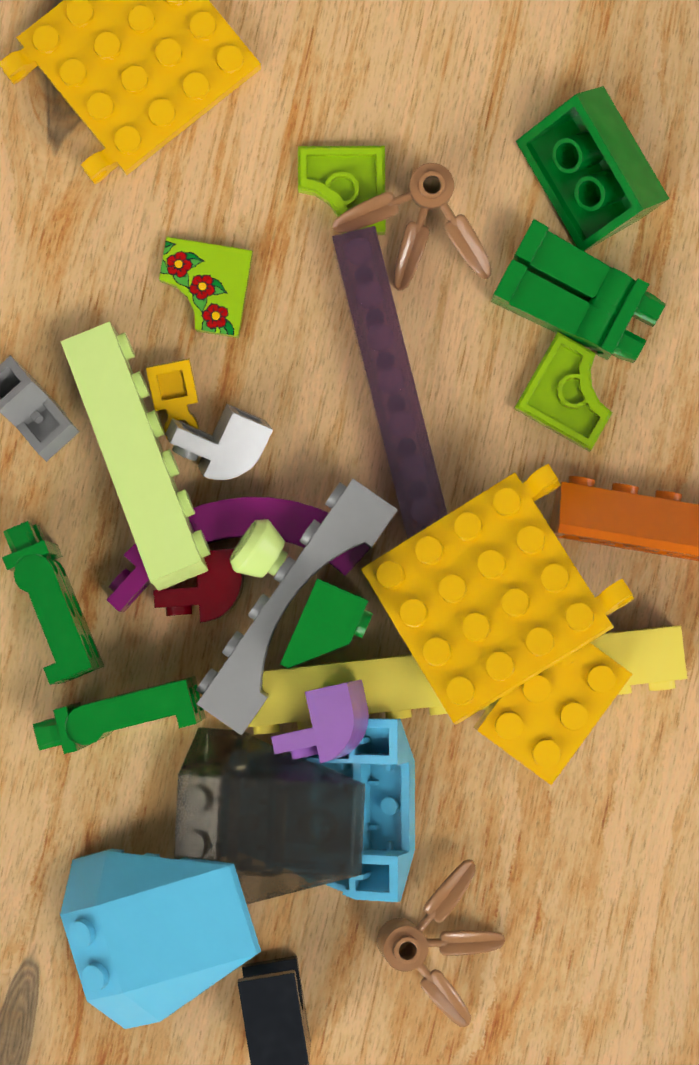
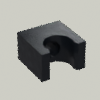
M297 956L243 964V978L238 979V989L251 1065H309L311 1039Z

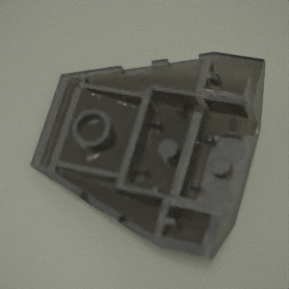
M198 728L178 774L174 859L186 857L189 859L234 863L246 904L361 875L365 783L317 762H310L303 758L292 760L290 751L275 754L273 745L255 738V735L246 731L240 735L233 729Z

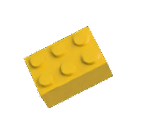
M588 643L491 703L474 725V728L548 784L552 785L633 674L593 644Z

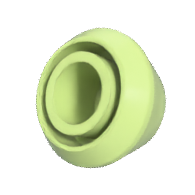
M268 519L255 520L244 533L231 555L230 563L236 573L258 578L264 577L267 572L274 576L288 555L287 552L282 550L285 541L271 521Z

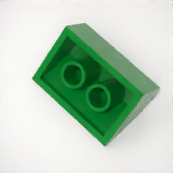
M604 86L575 94L516 140L517 145L573 241L582 251L592 248L639 221L670 199Z
M317 578L280 665L290 668L350 644L354 635L363 638L373 615L372 612L365 610L368 600Z

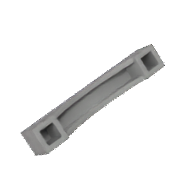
M354 479L351 480L347 487L341 482L337 485L325 503L326 506L331 508V511L322 524L315 519L299 541L306 547L296 561L291 557L285 560L273 578L280 583L270 598L265 594L260 596L248 614L254 622L245 635L236 631L222 651L228 659L220 671L217 672L211 668L196 689V691L202 694L197 705L240 735L245 732L270 696L262 691L265 659L275 629L293 598L313 575L337 556L361 544H366L372 548L398 510Z

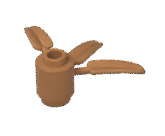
M426 163L418 167L411 177L409 192L395 198L391 192L377 195L347 210L337 217L332 224V229L338 233L354 231L396 215L399 212L398 205L413 200L420 207L416 223L409 222L406 225L394 270L393 283L397 290H404L414 277L430 234V229L424 225L428 210L441 208L448 219L444 229L465 262L478 277L488 279L491 276L492 268L488 256L468 219L462 214L455 216L448 205L454 191V180L450 171L438 163ZM429 177L437 178L441 184L440 190L434 194L426 192L423 187L424 181Z
M470 859L463 861L423 907L426 915L417 926L407 919L394 918L387 921L380 928L377 935L378 949L389 965L403 972L417 969L424 977L420 983L421 988L435 1005L459 1027L468 1026L471 1023V1015L457 991L442 972L436 969L430 972L423 964L428 954V947H440V953L444 956L473 955L500 949L505 944V937L501 933L492 931L460 930L443 931L440 934V938L426 939L422 932L432 920L437 923L443 922L467 890L476 871L475 863ZM409 942L404 949L399 951V948L403 943Z

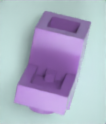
M362 680L305 691L312 727L271 736L274 753L279 754L290 751L292 760L318 754L321 764L351 753L362 741L368 726V706Z

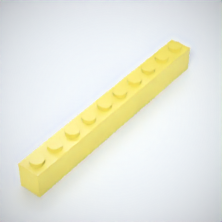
M681 625L606 632L590 642L633 674L618 695L632 693L631 685L648 683L649 691L668 690L676 688L675 680L687 679ZM406 654L264 670L262 691L270 696L248 727H253L254 735L280 732L279 724L297 722L298 730L311 728L312 723L305 691L356 680H362L368 714L385 712L386 719H404L412 717L411 709L428 707L430 715L448 713L413 655Z

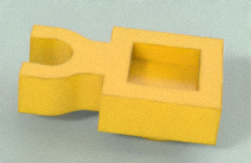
M190 358L147 366L146 372L155 411L167 410L168 417L164 426L165 433L172 418L185 420L190 426L199 429L198 421L188 407L189 404L199 402Z

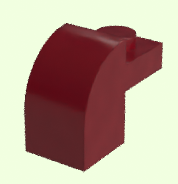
M234 549L210 550L211 555L204 557L209 571L197 575L198 587L153 590L154 608H166V616L190 615L192 614V606L199 605L200 623L213 621L227 614L238 602L244 586V574L236 573L230 563Z

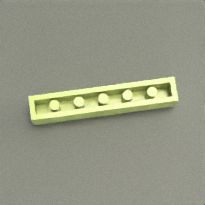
M109 321L60 341L150 582L160 591L209 571L204 557L211 555L210 549L201 529L193 531L189 516L194 515L195 510L185 489L178 491L173 477L179 475L180 472L171 450L163 452L158 437L165 435L156 411L148 412L143 398L150 396L141 372L133 373L129 359L134 358L135 354L126 333L118 335Z

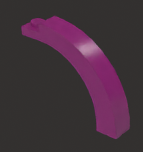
M241 497L223 499L194 508L195 514L189 516L193 531L201 529L207 544L225 539L240 538L255 520L268 519L285 542L305 548L306 546L299 542L314 519L322 524L328 512L292 500L272 497ZM136 543L124 554L136 568L132 572L125 568L108 587L113 593L107 598V601L119 612H125L151 584ZM361 544L337 556L329 563L346 576L371 548L366 544Z

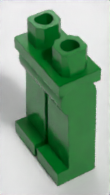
M533 219L514 258L511 260L497 286L491 302L555 333L559 332L589 349L597 351L596 355L606 360L613 355L618 359L634 363L647 340L626 330L631 318L634 317L653 327L666 304L655 295L646 291L650 285L649 283L639 278L635 281L624 272L606 265L548 231L549 227Z
M29 521L3 531L12 552L2 557L6 569L14 571L16 584L20 589L29 594L56 662L43 668L49 684L66 683L104 667L66 571L61 563L55 560L63 557L58 544L46 541L39 525H32Z
M196 676L93 701L82 706L78 702L54 709L55 718L33 724L39 751L62 745L64 754L75 752L109 736L114 730L176 715L179 728L197 724L204 720L206 716L204 709L197 705L201 696L196 691L198 687Z

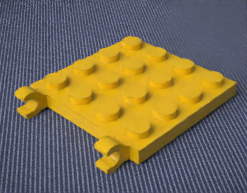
M63 0L16 37L23 49L10 53L0 61L3 72L14 85L23 80L38 66L105 148L94 153L81 164L84 172L94 184L99 183L118 166L126 175L130 174L261 70V63L209 0Z
M549 464L536 470L523 483L514 472L361 568L455 725L614 628L607 615L634 600L633 594L623 578L607 587L597 597H594L534 503L539 498L561 486Z

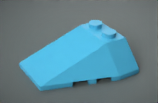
M369 718L367 730L362 741L351 753L321 764L318 754L292 760L290 751L275 754L273 746L231 760V848L280 869L286 868L305 876L306 880L316 884L322 883L342 891L343 895L355 900L400 902L415 852V759L401 719Z
M113 848L72 860L60 913L61 920L87 1002L124 1029L161 1022L261 952L234 863L187 857L171 859L160 857V854L124 853L122 849Z

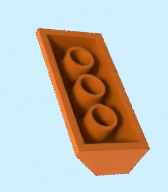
M569 476L568 483L560 482L561 486L556 489L550 528L557 538L699 561V503L681 502L682 494L656 490L655 497L638 495L639 487L620 483H612L611 490L594 487V479L579 476Z

